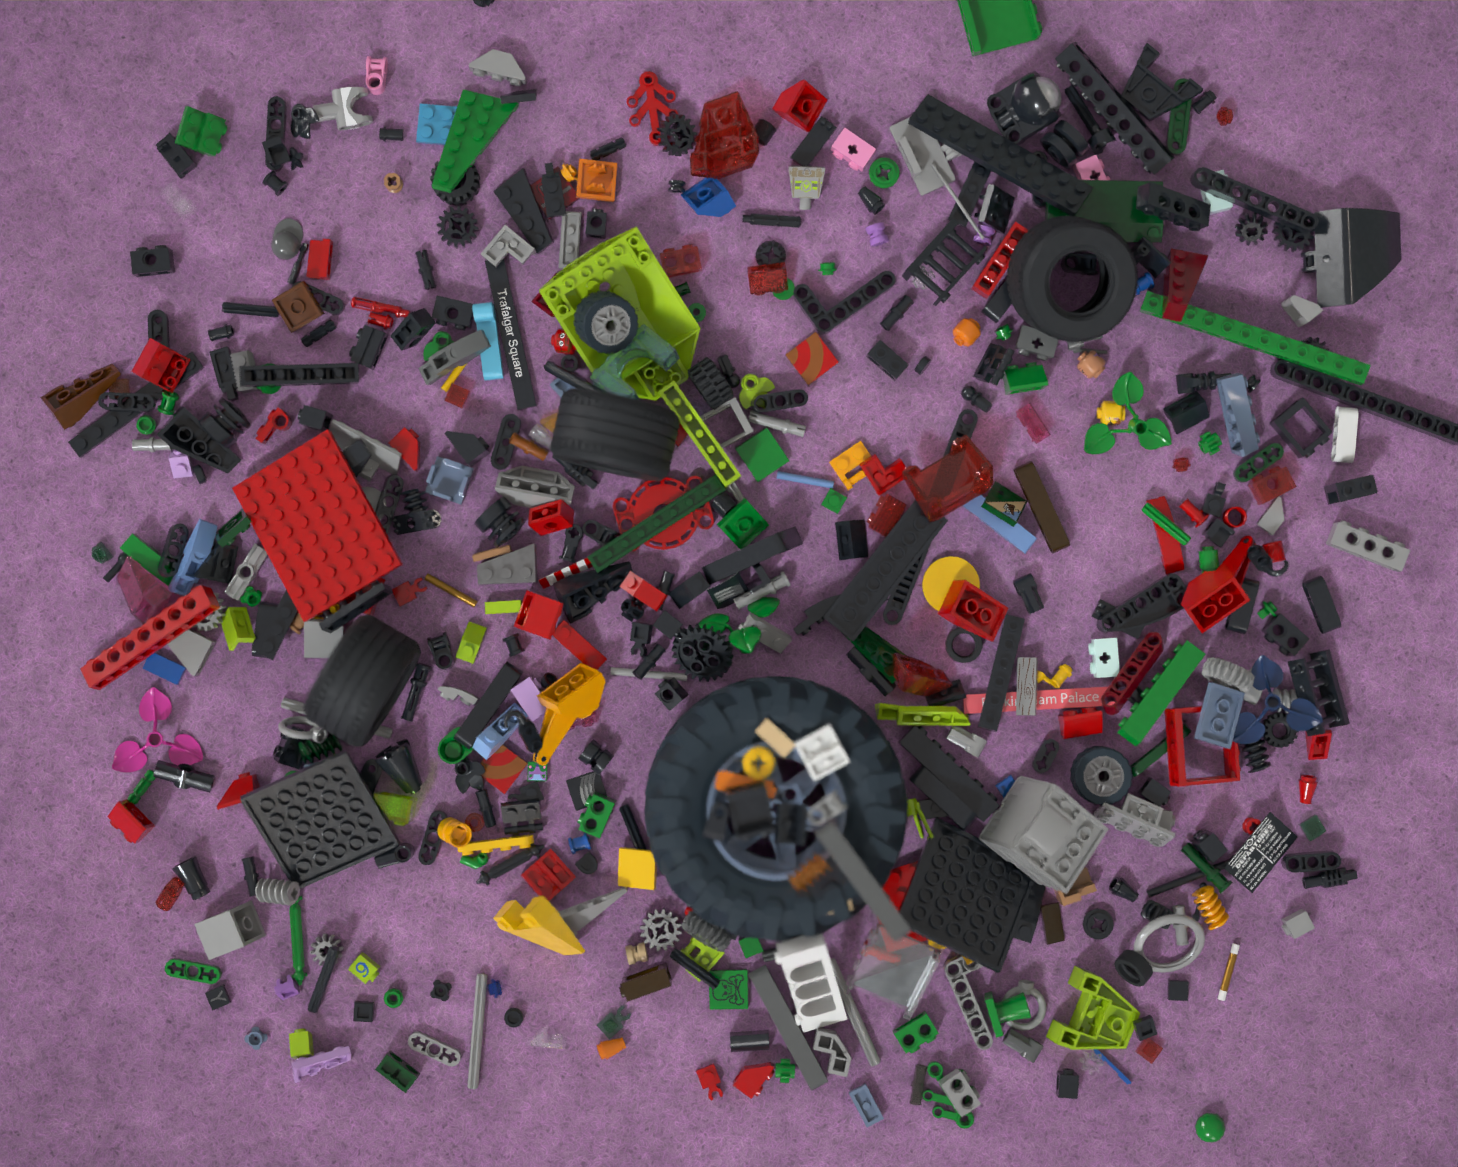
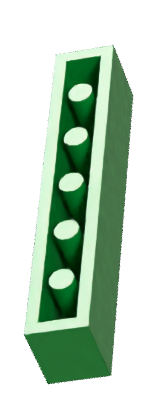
M1188 640L1176 646L1173 650V653H1175L1173 658H1168L1162 665L1165 669L1161 674L1159 672L1156 673L1151 680L1153 685L1150 688L1146 687L1140 695L1142 697L1139 703L1135 702L1129 711L1132 712L1128 718L1125 716L1118 724L1121 728L1117 733L1135 747L1141 743L1206 655Z

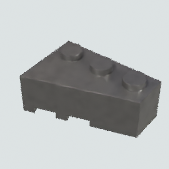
M536 544L478 564V584L538 583Z

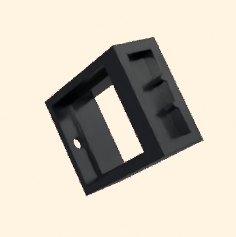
M1304 397L1298 399L1270 422V425L1298 458L1304 456L1308 458L1315 452L1314 448L1317 445L1322 446L1330 440L1328 436L1333 433ZM1300 409H1303L1322 431V434L1304 449L1282 425Z

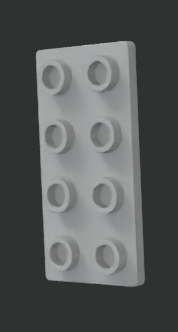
M909 118L890 126L889 129L920 195L923 196L945 186L935 169L932 168L931 165L933 163L948 184L955 181V176L938 140L908 124Z
M334 419L331 421L330 430L343 451L361 439L371 453L369 461L358 476L371 481L378 468L397 475L402 456L398 450L382 444L377 439L364 435L359 430L348 427L341 421L338 422Z
M1129 793L1125 796L1121 809L1104 803L1093 813V816L1101 823L1111 824L1115 826V829L1127 831L1133 837L1145 839L1156 847H1163L1175 837L1174 832L1158 826L1164 808Z

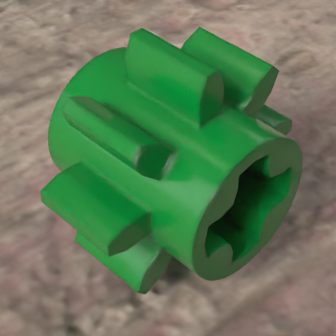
M1208 431L1200 436L1201 440L1198 442V445L1204 454L1209 452L1211 456L1220 451L1219 446L1222 445V441L1217 433L1211 434Z
M781 1059V1063H776L775 1078H780V1083H789L790 1078L795 1079V1064H790V1059Z

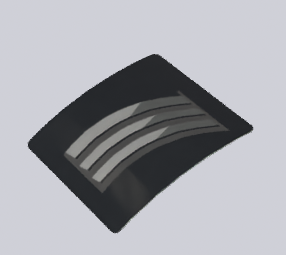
M739 572L723 583L707 589L717 609H722L735 603L734 598L749 591Z
M594 771L566 780L576 811L587 808L585 806L589 795L593 796L594 792L607 796L601 776ZM596 801V802L594 803V805L599 804V803H602V802H601V801Z

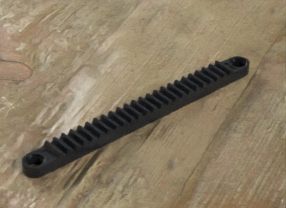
M970 409L963 410L957 418L925 501L941 515L977 424V414ZM965 414H970L973 417V422L969 425L965 424L962 420ZM929 546L889 595L882 615L883 620L888 625H896L901 621ZM890 610H895L898 614V618L895 621H890L887 618V613Z

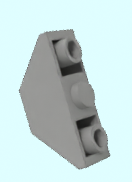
M492 49L469 64L470 71L478 77L488 75L495 81L502 82L504 79L510 81V84L515 86L526 85L527 83L525 75L510 53Z

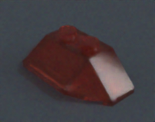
M898 653L893 654L894 678L898 682V687L901 691L927 697L953 685L943 670L935 669L930 664L917 658Z

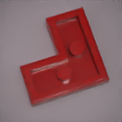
M873 454L859 464L878 496L911 475L900 458L886 468L883 467L876 454Z

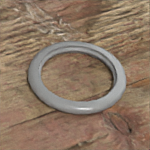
M1171 914L1158 917L1149 922L1138 933L1134 942V951L1142 955L1150 963L1153 972H1173L1189 965L1199 956L1204 947V929L1199 922L1186 915ZM1176 923L1184 924L1194 931L1196 940L1193 948L1184 957L1176 961L1155 963L1144 955L1143 944L1153 931L1162 926Z

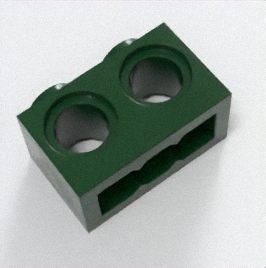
M391 1050L375 1069L404 1093L409 1090L421 1074Z

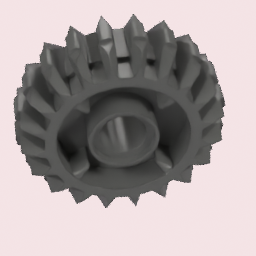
M689 911L683 919L682 929L702 944L720 952H724L729 946L732 936L724 928L703 920L694 911Z

